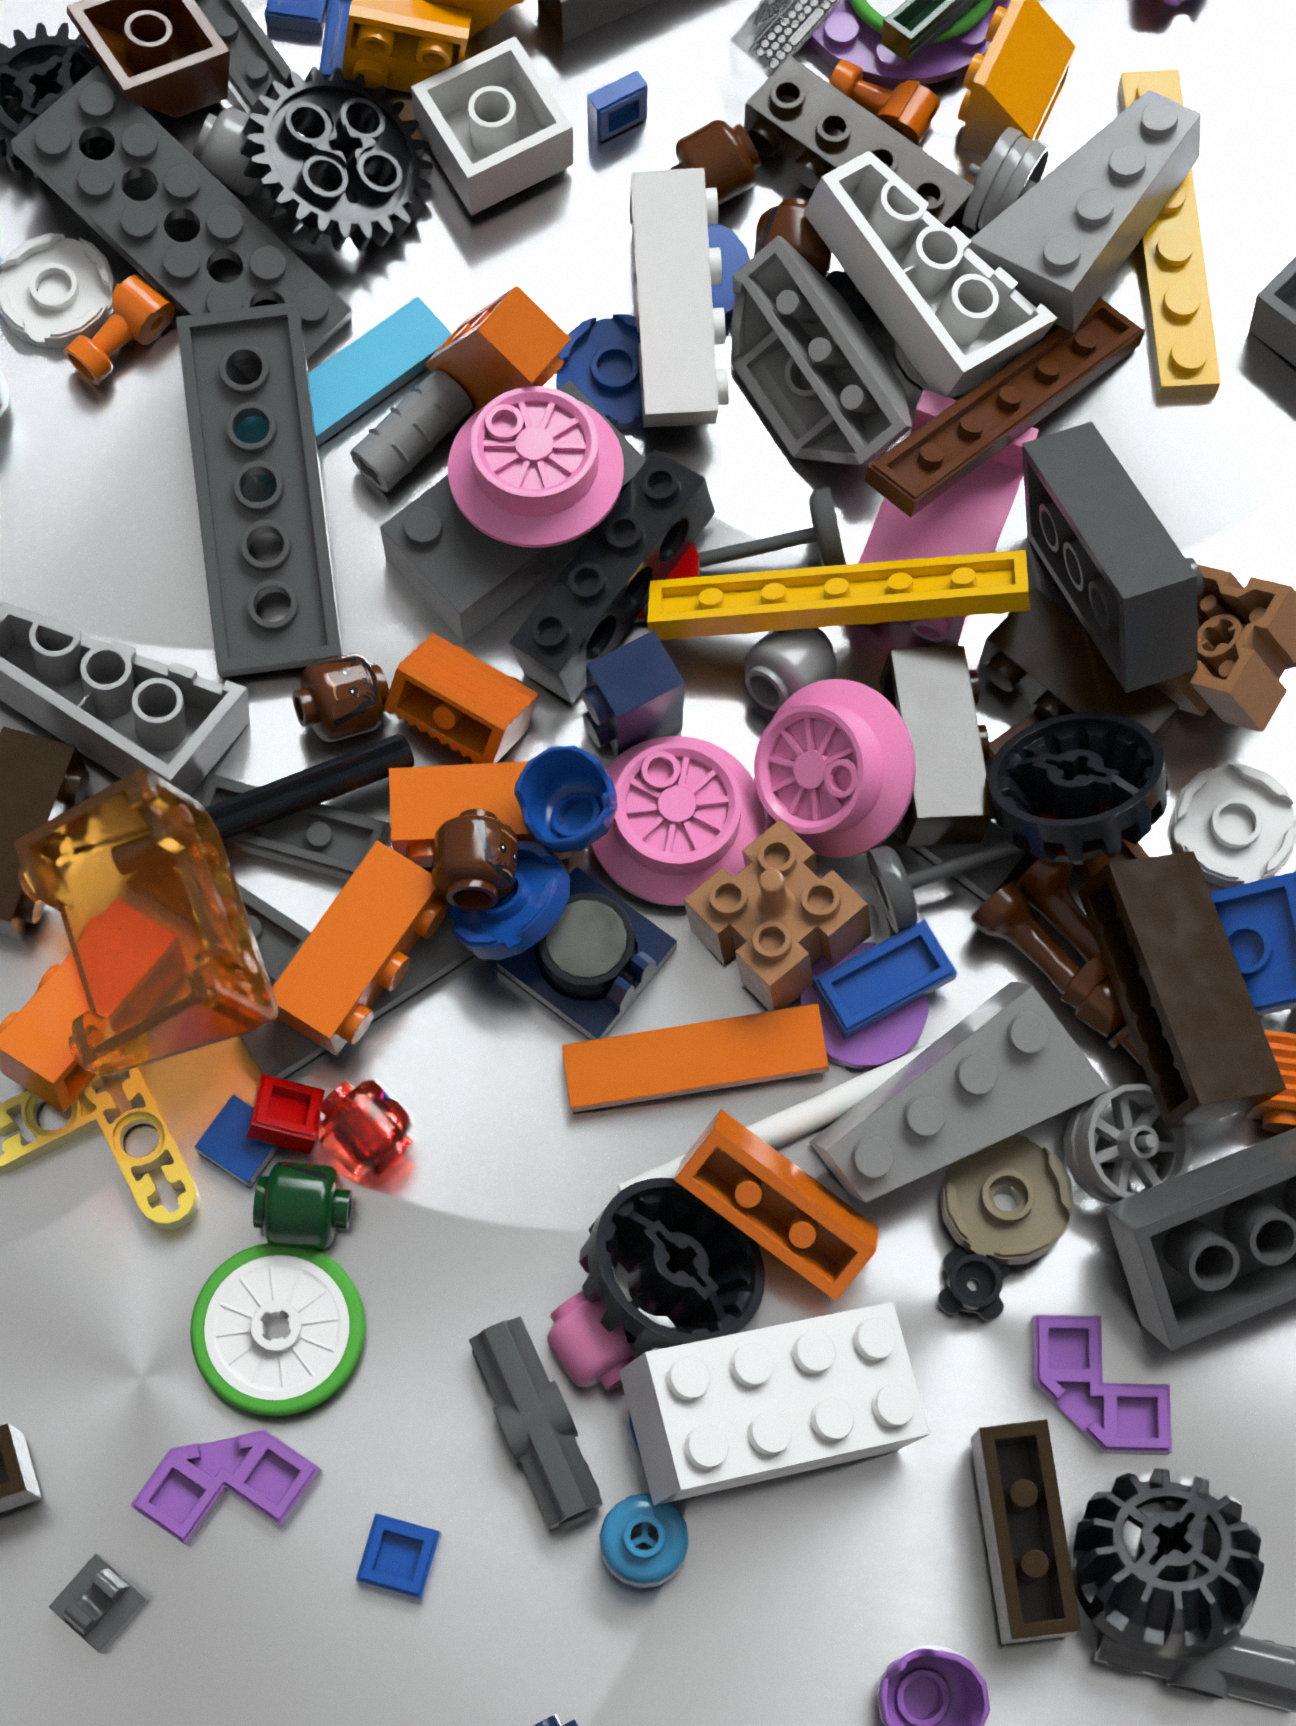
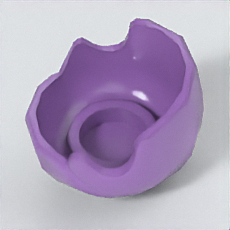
M940 1646L916 1647L898 1656L887 1666L886 1672L881 1676L877 1690L880 1718L885 1726H984L990 1712L987 1683L971 1661L949 1648Z

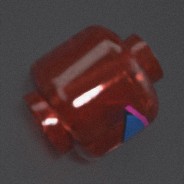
M345 1080L318 1106V1109L326 1117L318 1127L317 1139L353 1176L360 1177L371 1171L379 1178L415 1142L409 1135L414 1124L411 1112L378 1080H366L356 1088Z

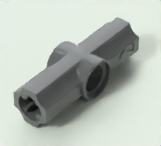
M522 1317L501 1321L470 1338L469 1343L472 1348V1354L484 1382L488 1384L497 1405L493 1408L497 1421L516 1464L521 1462L550 1529L568 1524L603 1506L598 1486L575 1440V1437L579 1435L555 1380L549 1381Z
M1098 1628L1094 1661L1135 1673H1144L1167 1679L1166 1684L1168 1686L1189 1693L1228 1700V1696L1296 1713V1647L1241 1635L1239 1632L1222 1647L1203 1655L1178 1659L1159 1658L1131 1650L1114 1641Z

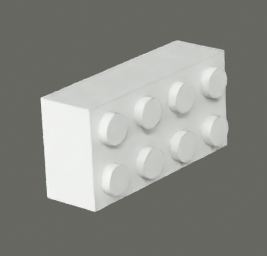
M893 1302L648 1351L619 1370L653 1506L898 1451L931 1434Z

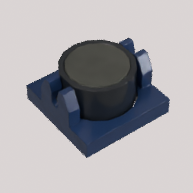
M576 866L569 874L570 896L558 922L543 939L523 953L498 960L497 969L588 1038L596 1040L604 1038L677 948V940Z

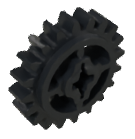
M40 22L36 26L35 38L27 39L25 34L17 28L13 30L15 46L8 48L0 42V158L6 155L11 171L16 172L25 164L12 151L11 140L97 65L104 70L81 34L76 39H72L68 23L63 22L55 36H49L45 25ZM12 97L18 99L21 104L24 119L20 124H17L7 115L8 103ZM102 137L90 138L81 147V152L86 157L90 152H94L97 156L104 159L110 156L105 138ZM33 171L34 177H35V178H40V177Z

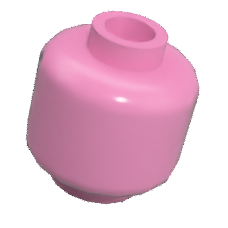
M581 1291L551 1313L550 1317L554 1324L547 1335V1342L573 1383L581 1387H591L601 1382L605 1389L610 1391L622 1384L619 1370L631 1363L639 1355L630 1349L634 1335L621 1325L609 1333L600 1323L607 1310L602 1301L590 1303L586 1300L584 1292Z

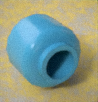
M648 1493L630 1495L616 1503L604 1518L599 1535L602 1559L610 1573L624 1584L638 1588L659 1586L673 1578L684 1564L689 1545L687 1523L678 1508L670 1502L653 1506L651 1494ZM642 1525L641 1535L631 1540L633 1530ZM649 1526L655 1529L658 1541L648 1536ZM645 1543L651 1549L640 1550L636 1547Z

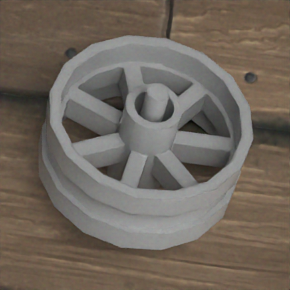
M1011 126L1005 129L982 166L971 163L968 168L967 174L975 177V181L964 211L963 226L978 232L1042 179L1048 164L1051 145L1039 139L1035 141L1024 136V132Z
M1144 1083L1115 1086L1110 1088L1109 1091L1077 1105L1068 1118L1063 1138L1065 1160L1075 1182L1089 1196L1107 1204L1115 1203L1136 1194L1126 1191L1131 1166L1144 1184L1145 1188L1141 1190L1144 1191L1187 1173L1192 1153L1189 1125L1166 1129L1151 1086ZM1128 1099L1136 1101L1144 1109L1134 1124H1132ZM1110 1100L1116 1128L1098 1117ZM1153 1123L1158 1131V1135L1151 1128ZM1094 1132L1100 1135L1097 1141V1152L1095 1151ZM1156 1153H1161L1155 1172L1147 1158L1152 1157ZM1101 1163H1115L1111 1180L1104 1174L1100 1166Z

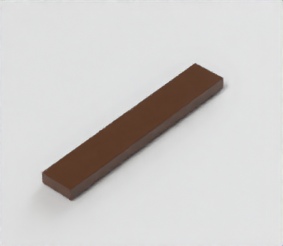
M1099 297L1074 333L1059 326L871 463L867 468L864 482L911 518L1138 348L1142 342L1145 330Z

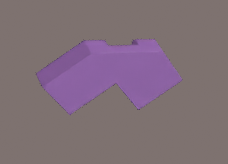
M1034 1314L1032 1317L1033 1386L1101 1454L1169 1455L1172 1453L1170 1384L1103 1383L1101 1316Z
M261 1430L241 1434L238 1437L171 1448L130 1506L183 1544L189 1546L227 1490H230L283 1527L322 1472V1469L268 1431Z

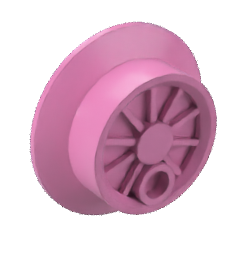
M527 386L507 391L474 413L456 435L448 458L450 491L464 517L479 531L497 541L527 548L561 545L590 532L606 518L614 507L621 492L624 478L622 449L617 436L607 421L591 407L569 394L543 386Z
M846 679L822 680L809 684L795 692L778 709L770 724L764 730L756 748L754 781L761 803L775 822L781 819L815 854L833 858L852 857L863 854L867 850L880 845L901 823L908 810L914 791L916 777L915 753L909 731L902 717L882 694L856 681Z
M658 737L638 743L627 749L606 768L616 789L618 808L608 833L592 843L591 846L598 862L607 875L627 892L656 904L684 906V899L722 867L732 877H735L745 868L742 850L764 833L765 810L758 796L752 775L731 753L716 744L694 737Z

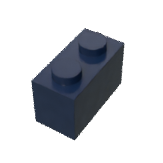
M654 630L586 664L587 689L581 691V695L588 712L582 714V718L591 738L599 748L607 744L614 757L617 758L621 753L638 743L668 736L683 728L685 681Z

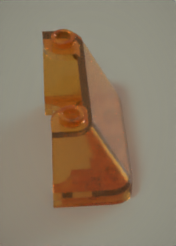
M143 766L14 841L21 868L18 869V878L22 888L33 901H43L61 914L90 1011H86L72 1021V1035L69 1037L71 1053L83 1069L108 1077L252 1033L278 1017L277 1001L221 836L209 813L196 799Z

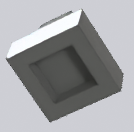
M95 1553L50 1604L49 1608L98 1653L104 1654L150 1600L104 1558Z

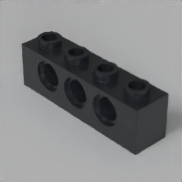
M653 451L619 496L610 513L594 529L509 642L525 675L572 704L576 701L581 691L587 686L586 664L614 650L649 602L650 581L667 578L716 513L706 479L661 452Z

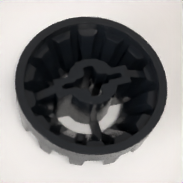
M1101 712L1071 713L1033 724L1017 733L999 749L991 762L988 772V785L997 825L1004 829L1006 839L1012 845L1026 852L1031 850L1033 856L1050 863L1053 862L1060 851L1066 852L1069 861L1075 865H1083L1084 852L1102 849L1108 859L1114 858L1121 851V839L1137 845L1152 830L1151 825H1154L1167 808L1166 791L1168 790L1164 755L1159 741L1151 731L1140 723L1115 714ZM1040 814L1053 816L1055 819L1042 818Z
M673 1178L647 1179L634 1183L620 1191L588 1229L590 1237L580 1250L579 1263L584 1271L589 1273L582 1285L586 1300L590 1303L602 1301L607 1309L600 1321L602 1326L609 1333L620 1325L634 1335L630 1349L640 1355L651 1351L655 1347L663 1349L740 1333L756 1314L764 1294L765 1269L758 1243L677 1183ZM618 1263L629 1273L628 1289L633 1299L630 1302L616 1282ZM640 1308L654 1316H667L676 1327L670 1328L659 1325L638 1309Z
M1154 1468L1149 1481L1140 1482L1135 1474H1123L1116 1478L1111 1492H1096L1089 1499L1084 1517L1077 1524L1070 1562L1075 1594L1092 1622L1111 1639L1131 1650L1149 1656L1170 1659L1189 1658L1212 1652L1233 1639L1243 1629L1252 1614L1264 1572V1563L1259 1560L1261 1537L1258 1529L1247 1522L1241 1521L1242 1505L1232 1495H1225L1220 1500L1209 1495V1480L1195 1475L1190 1486L1170 1482V1472L1167 1468ZM1157 1502L1181 1507L1179 1512L1164 1511L1156 1513L1151 1517L1138 1510L1145 1505ZM1127 1520L1141 1529L1134 1561L1129 1556L1123 1540V1528ZM1209 1522L1214 1527L1219 1538L1220 1556L1217 1562L1202 1553L1203 1534ZM1198 1568L1206 1573L1195 1579Z

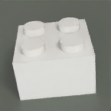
M516 36L411 86L414 117L419 123L417 129L424 140L428 141L430 150L471 216L574 165L573 125Z

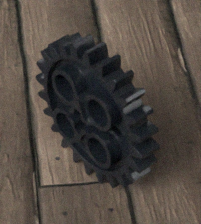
M312 66L305 80L294 70L290 71L284 84L274 80L270 84L265 96L259 95L242 130L247 137L240 148V154L250 158L243 172L244 176L261 179L253 195L255 198L272 197L275 202L268 213L271 218L285 212L291 217L288 232L293 234L302 225L310 228V244L316 245L321 236L326 234L330 235L335 251H340L349 237L358 252L365 249L371 238L380 247L384 246L392 233L401 236L410 221L415 220L424 206L423 200L432 186L426 181V178L433 169V163L421 158L428 149L429 143L424 140L412 139L419 126L418 121H402L399 118L405 105L402 101L395 102L389 106L383 102L386 87L383 85L370 93L364 90V75L360 73L351 85L345 83L342 71L338 67H335L329 80H324L319 69L316 66Z

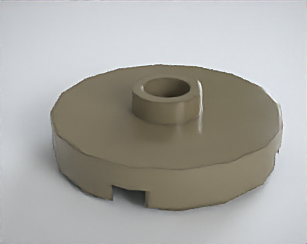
M1018 1134L1007 1137L951 1163L947 1169L940 1192L942 1218L955 1242L970 1254L984 1255L999 1266L1027 1264L1047 1254L1065 1233L1074 1206L1071 1179L1059 1158L1045 1146L1042 1149L1037 1144L1029 1142V1138ZM998 1194L1010 1195L1016 1202V1209L1012 1211L1001 1210L996 1206L994 1197Z

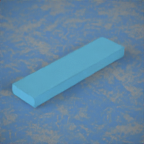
M418 295L308 373L317 447L427 367L424 364L452 334ZM249 416L238 424L236 437L245 443H257L267 435L269 423L262 417ZM258 474L265 484L273 479L268 475Z

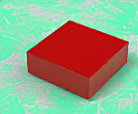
M261 1074L246 1138L310 1154L316 1140L325 1090Z

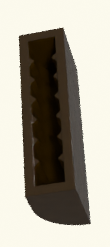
M1194 851L1111 862L1104 866L1078 890V894L1166 1129L1223 1118L1256 1106L1285 1091L1286 1086Z

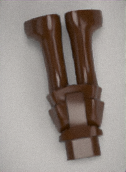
M1039 858L1021 876L1017 884L1012 881L988 898L972 915L971 921L985 935L1004 938L1022 952L1061 993L1060 1000L1076 1009V1018L1089 1025L1101 1035L1108 1037V1043L1113 1049L1122 1045L1135 1061L1142 1065L1087 915L1078 906L1068 889L1074 863H1050ZM1029 904L1040 912L1084 958L1087 963L1082 968L1045 932L1032 915Z

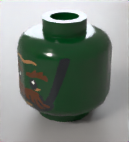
M283 1161L273 1166L269 1176H259L254 1196L253 1225L254 1228H263L264 1236L269 1244L280 1247L322 1250L330 1246L336 1229L348 1230L352 1212V1190L340 1189V1177L334 1167Z

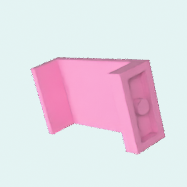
M923 389L915 409L910 435L958 400ZM1034 427L1028 429L911 518L884 497L858 563L995 552L1024 477L1022 443L1037 439L1039 429ZM969 616L897 622L911 626L914 633L927 640L941 642L947 639L959 644Z

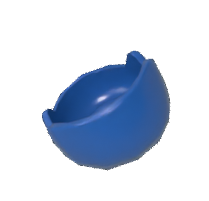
M575 745L549 747L530 759L515 784L514 794L520 805L526 829L537 842H542L546 848L559 853L585 849L606 835L618 808L615 786L603 764L596 756Z

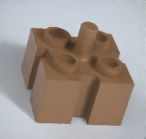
M1198 564L1203 578L1204 591L1202 594L1197 595V670L1153 685L1178 704L1180 710L1204 716L1208 708H1212L1223 722L1263 733L1288 691L1279 679L1285 670L1293 667L1296 668V591L1290 585L1251 577L1244 588L1232 572Z
M779 819L742 850L745 868L732 877L722 867L684 899L691 932L724 965L736 956L741 982L769 1011L786 1009L812 985L813 975L811 966L819 961L822 956L834 967L871 936L868 904L833 869L822 879H819L815 852L787 824Z

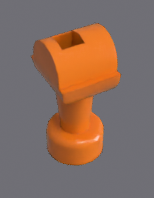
M845 59L839 61L828 83L917 146L941 106L938 97L931 90L920 85L919 81L908 80L899 84L894 90H890L863 81L862 67Z
M139 275L129 276L121 284L118 283L112 295L114 313L92 339L83 335L77 336L63 349L70 363L95 385H99L112 372L113 365L109 359L111 355L132 338L141 345H148L161 337V332L165 330L174 317L175 305Z

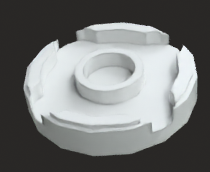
M47 233L24 241L8 253L1 265L0 313L4 323L19 339L41 348H65L77 336L92 337L109 319L114 310L112 295L116 284L107 258L93 243L79 238L80 241L65 238L64 234Z
M1245 763L1228 764L1227 767H1217L1215 769H1212V767L1199 772L1181 790L1170 817L1172 842L1178 853L1194 851L1205 881L1218 886L1230 888L1271 878L1288 862L1296 845V812L1292 806L1294 801L1287 788L1269 772Z

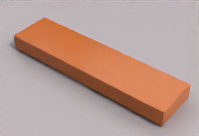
M819 1004L562 1045L572 1112L829 1071Z

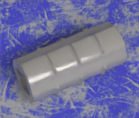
M439 369L433 370L417 387L411 388V393L395 408H390V413L375 428L369 429V434L350 451L353 463L379 489L385 492L390 491L407 473H412V468L427 453H432L433 448L449 432H454V427L473 409L471 399L463 388L445 372Z

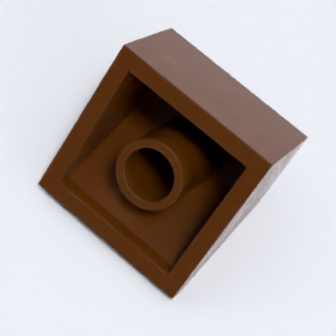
M81 0L66 6L68 17L124 99L175 118L228 99L230 50L195 0Z

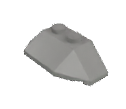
M777 235L733 274V293L736 296L732 316L731 365L793 458L867 466L912 428L905 390L893 370L841 294L783 237Z

